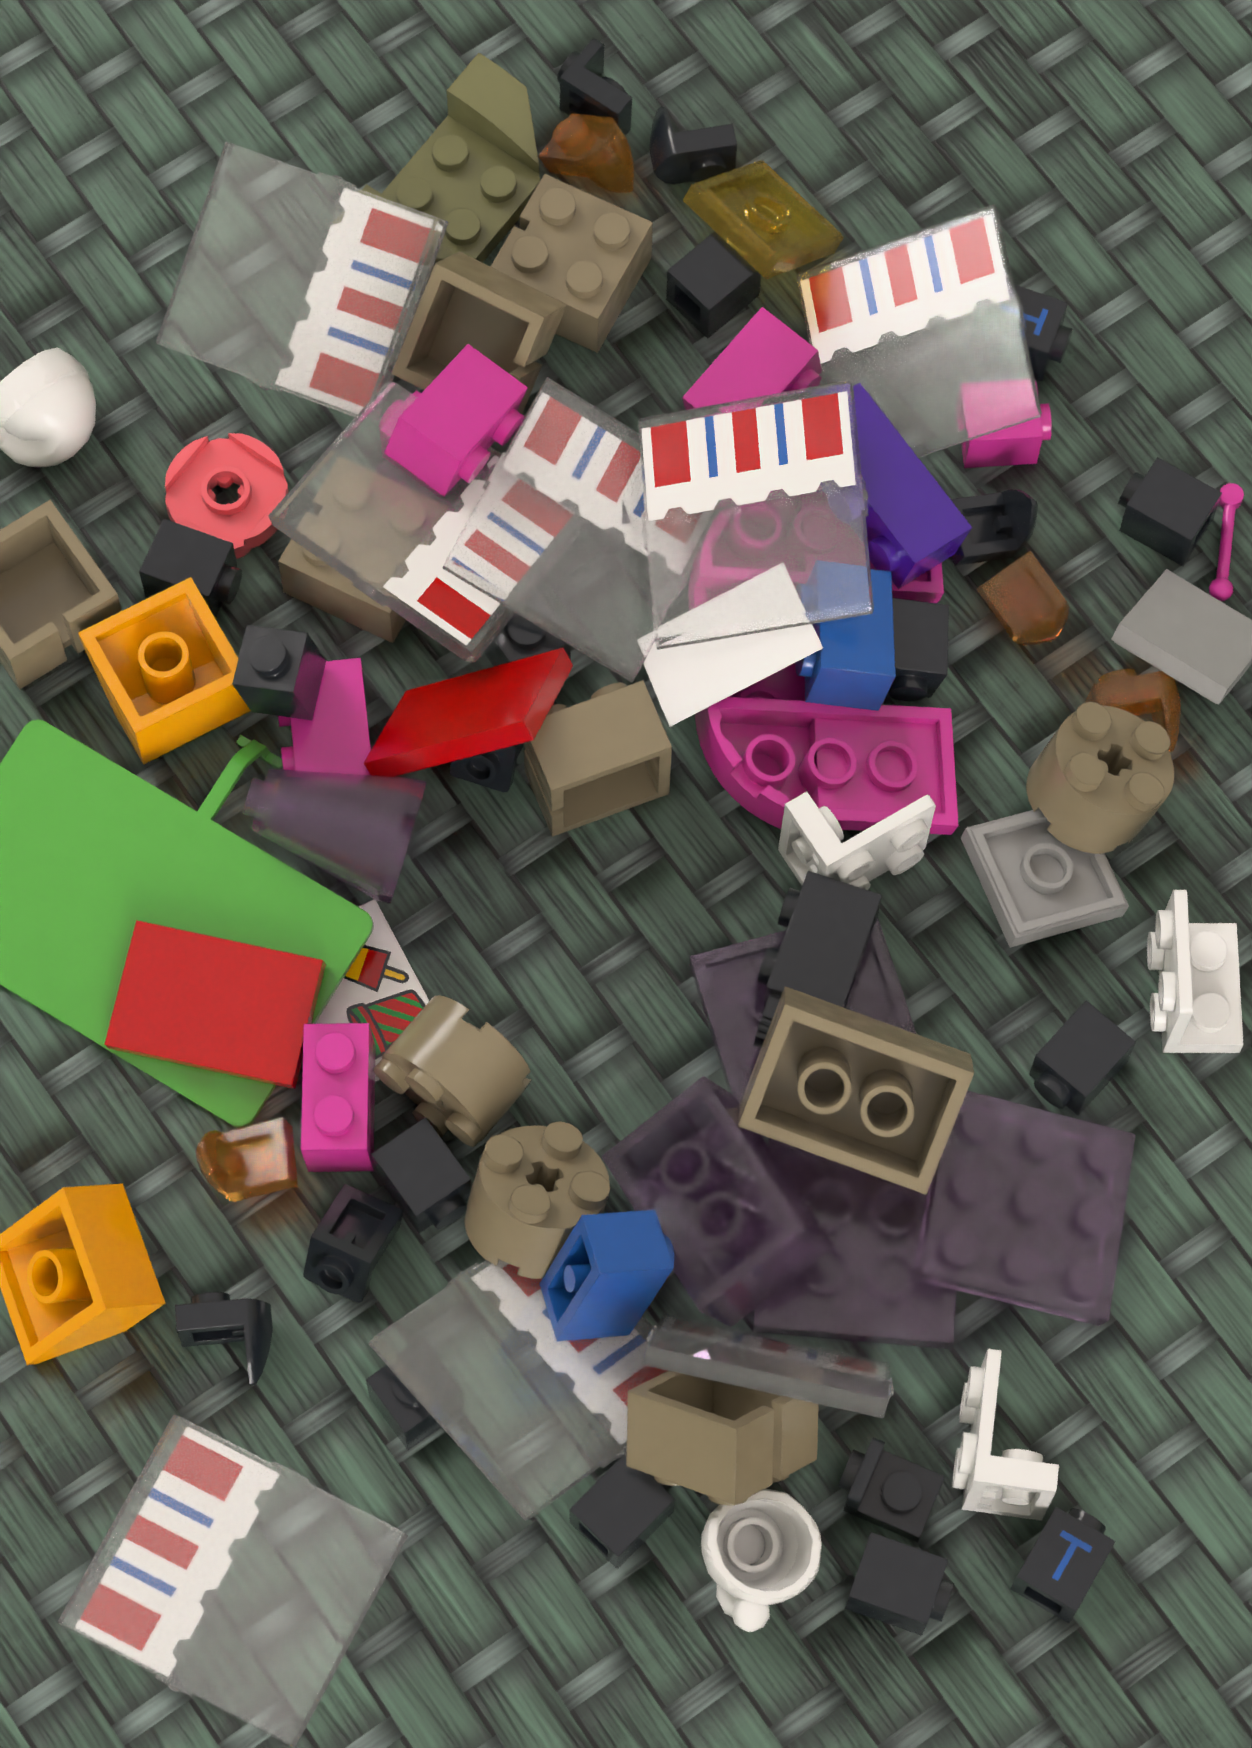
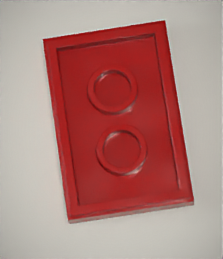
M559 648L406 690L363 764L372 779L380 781L533 741L571 672L573 664L564 648Z
M136 920L104 1045L113 1050L296 1089L303 1060L304 1024H312L326 963L321 959Z

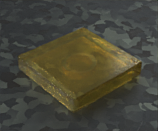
M763 160L692 184L683 199L698 216L766 280L835 253L844 238L829 221Z

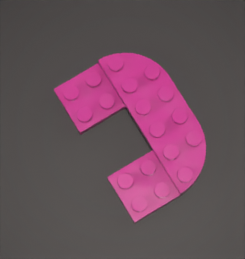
M818 486L816 492L789 496L783 489L772 490L765 501L743 505L735 503L725 513H722L714 524L693 569L690 588L691 613L783 565L786 566L797 591L800 586H808L818 562L877 569L868 557L866 546L853 529L841 523L834 515L830 507L829 498L820 486ZM942 562L900 589L892 582V598L938 603L944 594ZM795 663L695 714L700 746L715 777L742 807L774 827L780 829L782 827L785 804L805 792H808L818 808L826 806L831 810L842 830L864 831L925 795H929L936 805L929 834L952 835L959 826L951 708L881 705L879 711L805 702V677L796 675Z

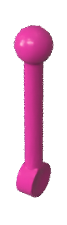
M1228 483L1220 490L1222 495L1219 504L1223 508L1217 574L1216 579L1209 586L1210 595L1219 601H1226L1233 594V585L1229 581L1235 512L1241 506L1244 497L1242 488L1234 483Z

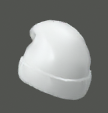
M59 348L44 350L24 361L0 381V449L14 462L29 467L59 465L73 457L89 440L95 425L96 400L88 372L72 355Z
M765 1488L749 1497L742 1504L719 1505L709 1514L701 1535L702 1556L708 1573L717 1583L716 1597L725 1614L733 1617L735 1625L744 1631L754 1632L763 1628L770 1618L769 1605L786 1601L798 1595L814 1580L819 1570L822 1543L818 1526L804 1506L788 1493Z

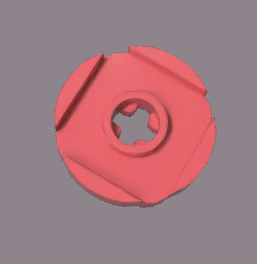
M228 433L229 439L218 438L209 441L208 436L188 444L171 462L165 479L167 512L172 522L233 543L235 557L238 559L247 555L251 548L266 542L281 526L289 503L288 484L279 458L267 445L258 439L245 434ZM232 483L240 486L237 491L239 500L225 505L216 503V494L212 491L214 487L219 485L227 489Z

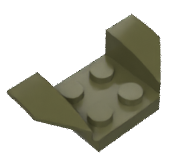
M478 53L447 89L448 116L382 194L367 184L360 191V194L435 220L421 261L439 262L460 251L483 263L520 219L522 211L540 182L539 162L527 87L496 63ZM346 210L337 218L334 225L343 223Z

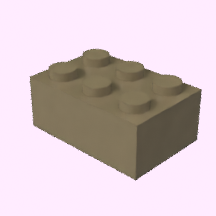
M785 986L740 1102L738 1127L926 1195L974 1075L971 1054Z

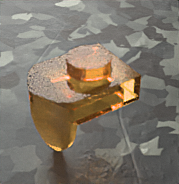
M571 114L557 125L553 131L552 139L538 155L550 173L587 177L598 187L610 192L629 193L633 191L635 175L631 147L626 136L613 118Z
M1031 550L976 588L1012 640L1020 645H1040L1056 640L1069 617L1070 607L1068 602Z
M1134 669L1116 670L1099 677V683L1093 685L1085 703L1096 702L1102 706L1116 707L1136 716L1151 713L1153 722L1161 725L1170 737L1169 752L1174 751L1178 740L1181 717L1180 697L1174 678L1163 671L1136 676Z
M283 1117L226 1132L218 1130L208 1131L198 1143L196 1159L201 1173L219 1194L231 1202L298 1186L293 1126Z

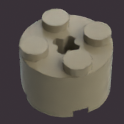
M1096 702L1081 704L1061 724L1029 770L1026 789L1028 801L1034 813L1039 807L1043 815L1051 823L1047 830L1063 844L1079 851L1102 854L1114 851L1117 846L1131 842L1164 803L1172 790L1174 765L1168 750L1171 744L1170 737L1161 725L1152 721H1144L1123 709L1102 706Z
M436 995L432 997L382 1055L381 1061L375 1066L374 1072L386 1086L398 1094L405 1093L418 1105L412 1112L418 1122L426 1117L440 1137H443L450 1130L463 1143L470 1147H475L478 1142H481L531 1083L532 1079L526 1078L531 1071L520 1053L494 1027L486 1022L481 1029H478L474 1025L465 1022L462 1018L469 1011L467 1007L448 997Z
M553 1122L548 1126H521L490 1137L485 1144L467 1203L464 1223L470 1242L484 1259L497 1266L500 1259L508 1264L519 1267L517 1273L519 1276L543 1279L582 1215L603 1213L610 1191L607 1169L599 1155L583 1141V1136L578 1128L569 1123Z

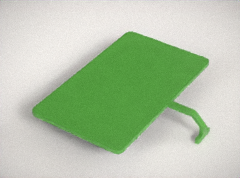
M43 720L28 722L0 763V985L236 1128H245L251 1125L276 1085L113 1050L104 1045L136 920L323 960L326 963L312 1020V1024H315L372 934L374 924L371 916L365 910L213 821L245 769L257 758L283 772L282 758L271 753L266 746L253 739L251 741L240 735L236 744L242 749L229 761L199 810L196 811Z

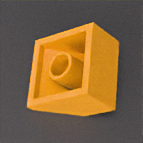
M191 577L78 632L80 641L114 714L143 765L251 711L232 685L239 658Z
M123 1183L63 1187L0 1234V1289L27 1365L38 1364L123 1333L165 1304Z

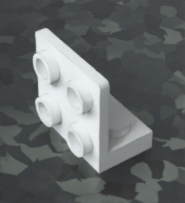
M805 792L785 804L778 851L802 886L807 872L811 871L868 890L871 886L869 881L890 870L892 875H898L910 869L922 859L936 805L929 795H925L841 843L844 835L834 814L826 806L818 808L808 792Z
M1173 890L1166 909L1157 910L1155 932H1149L1147 939L1148 969L1159 970L1158 993H1152L1150 999L1151 1030L1162 1031L1163 1053H1240L1243 1047L1237 923H1189L1187 890Z
M987 1349L981 1367L970 1366L968 1382H964L959 1422L971 1424L970 1433L963 1432L961 1446L956 1450L952 1488L964 1489L962 1510L1042 1521L1056 1493L1059 1465L1042 1463L1043 1455L1023 1449H1007L1002 1451V1457L991 1456L1002 1351Z

